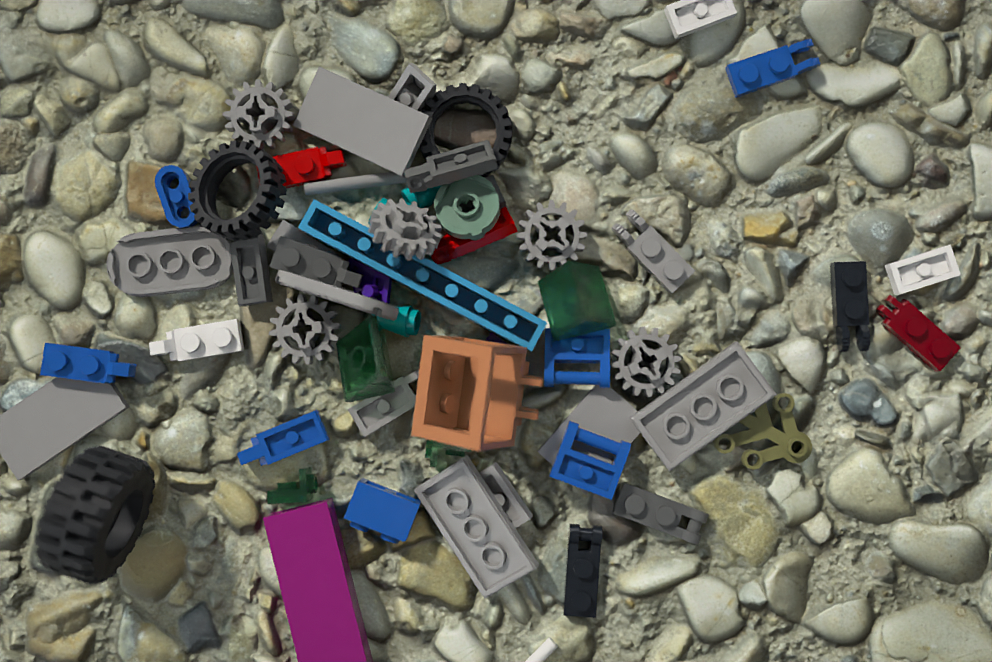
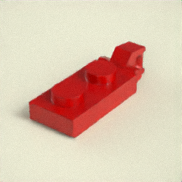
M314 147L272 156L283 169L281 173L285 175L286 183L282 185L286 188L301 186L308 182L326 180V177L332 176L331 169L347 166L345 154L342 150L327 152L326 147ZM256 166V168H257V173H258V178H259V183H260L259 169H258V167Z
M504 207L500 209V215L494 227L485 233L483 238L479 240L459 239L446 234L440 239L431 258L438 265L450 262L452 259H457V257L474 252L518 231L507 208Z

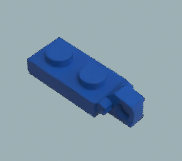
M45 343L40 375L109 384L115 383L116 376L135 377L137 364L118 362L119 354L114 353V351Z
M315 410L256 434V437L250 439L253 447L236 454L241 465L256 459L259 460L261 466L269 465L328 441L330 438L319 410Z

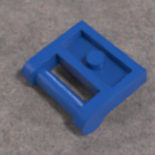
M545 328L544 387H554V384L599 385L600 388H610V329ZM554 363L600 364V372L554 371Z
M569 421L549 476L612 500L627 460L631 443L623 440L620 443L579 428L578 423ZM577 440L614 454L613 464L571 449L573 441Z

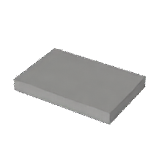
M594 385L537 452L553 465L569 421L578 423L579 428L620 443L623 440L632 443L640 434V431L630 417L638 411L611 387L600 388L599 385ZM577 440L573 441L571 447L573 450L613 464L615 458L614 454ZM579 488V489H580L583 493H585L586 495H587V493L589 492V491H586V490H584V489Z

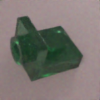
M427 439L425 458L431 459L430 467L436 468L439 462L440 449H446V455L464 457L465 451L471 452L472 449Z
M312 467L299 469L300 487H297L296 481L278 482L277 488L267 491V503H298L312 500L313 493H317L318 490L317 475L312 474Z

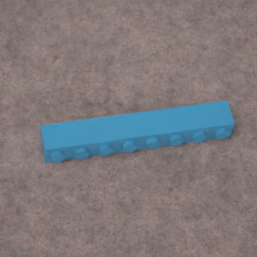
M313 199L298 227L307 235L390 277L392 280L517 346L527 347V351L530 353L533 351L547 324L546 321L425 257L420 260L416 255H413L411 261H408L404 254H400L395 258L393 257V251L383 252L381 250L383 243H374L372 241L374 234L368 232V227Z

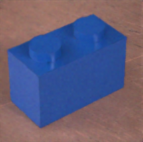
M361 478L356 485L344 519L351 521L350 526L355 529L368 532L370 528L380 532L382 539L398 544L399 540L406 542L421 501Z

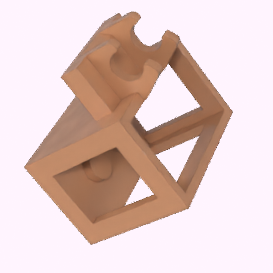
M424 335L411 435L476 451L514 446L516 428L522 424V418L538 420L539 409L522 406L524 385L543 386V377L528 375L530 362L525 361L527 347L462 336Z

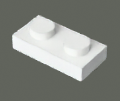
M680 0L667 5L664 9L675 39L734 18L737 14L732 0Z
M951 244L884 265L894 295H900L961 275Z

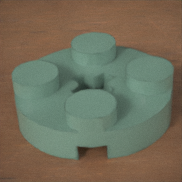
M480 175L457 180L451 184H443L435 196L434 207L439 224L446 233L459 239L479 240L483 238L485 233L494 227L500 215L498 194L492 183ZM469 200H472L474 210L463 213L459 205L461 203L467 204Z

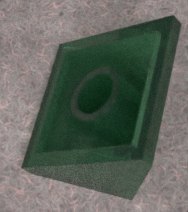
M568 261L537 281L553 342L616 327V320L599 266Z
M370 315L341 338L340 341L336 342L345 402H354L395 392L385 333L377 316Z

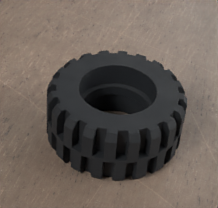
M105 446L88 448L73 458V463L66 466L61 478L52 487V493L49 499H46L43 507V515L39 518L37 525L39 531L35 536V545L37 546L35 552L41 565L47 570L90 585L105 582L108 578L112 577L117 572L118 567H122L126 557L135 547V542L138 536L140 537L143 531L142 527L150 512L149 507L154 497L152 493L155 488V481L153 479L155 475L148 462Z

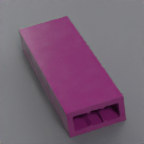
M333 498L277 511L263 517L298 662H373Z

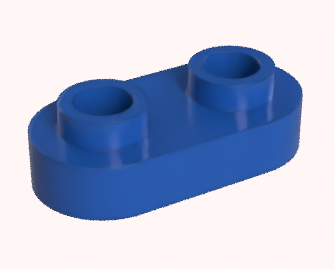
M168 165L161 168L155 176V187L166 218L172 225L178 228L195 226L198 223L194 218L196 214L191 212L190 205L193 203L188 200V193L194 192V190L189 188L190 177L181 168ZM179 179L178 187L172 189V180ZM188 208L189 216L182 219L181 211Z

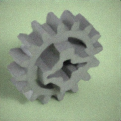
M256 79L255 87H250L247 82H243L244 91L240 92L234 88L232 90L236 96L234 101L231 99H226L225 101L231 108L230 111L223 112V116L230 120L225 125V128L229 132H234L232 138L235 141L241 142L243 140L254 144L262 150L264 144H267L273 150L275 149V140L279 139L283 143L286 141L282 135L284 131H293L288 121L295 120V115L293 112L287 111L293 107V104L289 99H285L286 93L282 89L276 91V86L272 82H269L265 88L260 79ZM267 97L273 99L279 108L269 106ZM260 111H263L265 115H260ZM259 116V121H256L254 117ZM240 123L250 125L252 135L246 133Z
M400 198L398 204L388 199L386 205L382 203L377 205L376 210L372 212L368 232L374 234L372 240L374 243H383L381 249L383 252L391 250L395 258L400 254H404L406 259L411 261L413 255L422 260L425 254L430 256L433 254L442 236L440 234L442 226L435 224L436 216L427 215L428 208L421 209L417 207V202L415 201L408 205L404 199Z
M550 200L548 208L545 209L539 202L536 205V213L529 209L526 211L529 221L520 220L519 226L525 230V232L517 233V239L524 240L525 242L519 247V251L524 252L528 250L529 254L526 261L530 262L534 258L538 260L537 269H541L544 263L548 264L550 271H554L555 264L557 263L560 264L562 269L567 268L566 259L569 258L575 262L578 257L574 251H583L585 248L583 244L579 243V240L587 237V233L579 232V228L585 222L584 220L575 221L574 218L578 211L574 209L570 213L566 212L567 203L565 202L561 204L560 208H555L554 201ZM544 216H558L560 219L558 221H547ZM569 226L573 233L572 245L566 240V230ZM532 227L538 233V241L534 246L530 240V230ZM545 230L550 233L556 230L558 232L556 239L559 242L553 239L549 242L545 241L547 234ZM545 251H556L560 256L548 257L542 254Z
M302 294L298 295L297 303L287 298L286 304L288 307L286 309L279 306L276 307L277 312L280 314L279 318H270V322L276 324V329L269 331V335L277 336L278 338L273 343V347H283L284 350L281 353V357L287 358L292 354V363L299 364L302 357H304V361L308 365L312 364L313 356L319 361L325 360L323 351L326 350L333 353L335 350L330 345L331 341H340V337L334 335V330L341 328V324L333 323L332 321L338 315L337 312H327L326 310L330 304L324 301L318 305V297L314 295L311 296L309 302H307L305 295ZM310 308L316 310L323 317L324 321L315 320L312 317ZM295 312V318L289 325H286L288 318ZM305 324L312 326V331L307 332L306 336L299 333V328H303ZM321 334H325L321 344L316 347V340ZM287 338L296 340L300 351L291 346Z
M645 326L639 327L637 336L632 330L627 331V341L622 338L617 340L618 345L621 346L620 350H611V354L617 357V361L610 363V367L618 368L619 371L613 376L614 380L623 378L624 382L621 388L626 390L632 386L633 395L635 396L640 394L641 389H644L646 397H652V389L654 388L658 393H664L662 384L673 385L675 382L670 377L671 374H680L681 371L674 367V362L682 359L680 356H673L672 353L678 345H668L666 343L670 337L669 334L658 337V328H652L650 333L647 334ZM642 340L652 341L660 347L655 350L647 348ZM630 347L632 356L630 362L624 365L625 354ZM641 354L644 357L650 356L652 358V361L648 363L649 370L646 367H639L638 363L642 361ZM666 359L665 370L661 375L659 371L661 361ZM636 374L644 375L649 383H639L633 380L631 376Z

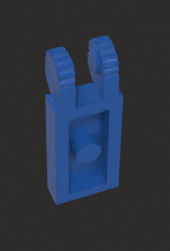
M812 39L797 42L789 47L785 45L727 65L725 70L735 98L793 79L798 74L818 67L820 65L818 57L809 58L797 65L794 64L792 59L793 55L804 53L814 47Z

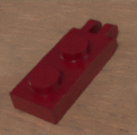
M888 295L884 301L893 310L890 311L884 305H880L876 309L877 313L884 318L881 324L935 372H941L961 347L909 301L902 299L899 302L895 297Z

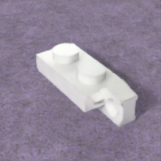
M240 319L173 329V331L166 332L167 340L149 343L151 356L169 354L170 361H187L244 351Z

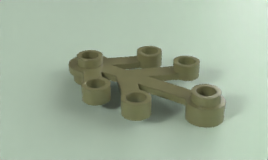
M779 393L772 400L773 408L779 412L784 433L773 427L765 403L754 411L755 416L749 414L738 422L749 429L730 435L721 434L713 440L715 450L723 454L730 453L734 447L765 438L778 444L760 451L746 450L741 456V461L746 468L752 470L759 469L765 462L784 458L791 463H801L810 456L812 443L805 433L797 430L792 413L795 402L793 397L787 393ZM781 397H785L788 400V405L785 409L779 407L778 402ZM726 437L729 441V446L722 450L719 447V441ZM795 441L801 444V449L797 453H794L791 449ZM754 453L757 456V462L754 465H749L747 458L750 454Z

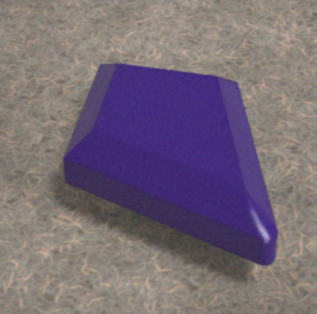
M349 258L350 270L363 275L360 287L353 286L354 293L389 304L392 279L353 258Z

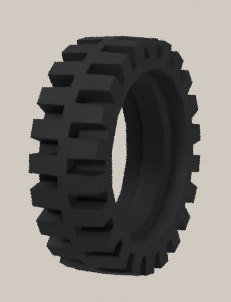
M459 83L458 87L453 85L447 86L445 91L439 90L435 93L433 99L429 98L425 103V109L421 111L432 118L420 144L425 160L426 157L440 154L434 140V129L438 118L445 110L454 105L469 103L479 106L489 113L495 123L497 136L492 150L499 169L500 165L507 158L512 143L511 118L506 106H503L502 100L497 95H492V91L487 88L483 90L480 89V85L472 84V86H467L466 83ZM498 169L488 171L480 176L486 178L490 175V173H492L493 171L495 172Z
M230 141V145L223 143L219 145V151L212 149L208 152L209 160L204 157L199 162L203 166L202 170L195 168L193 175L197 177V181L190 180L189 188L195 191L188 193V200L193 203L190 205V210L196 214L194 216L196 221L214 234L233 241H239V239L245 241L251 239L250 235L257 237L262 234L260 227L267 230L272 225L268 220L270 217L275 220L278 218L279 213L275 209L276 207L283 208L285 201L280 196L287 193V188L282 185L286 183V177L281 173L283 172L281 165L267 152L246 141H241V143ZM254 163L258 167L260 175V186L255 200L238 217L229 220L222 219L216 210V196L221 182L237 166Z

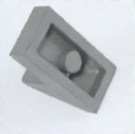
M410 63L388 98L421 111L426 106L425 103L429 98L433 99L435 97L436 83L416 65Z

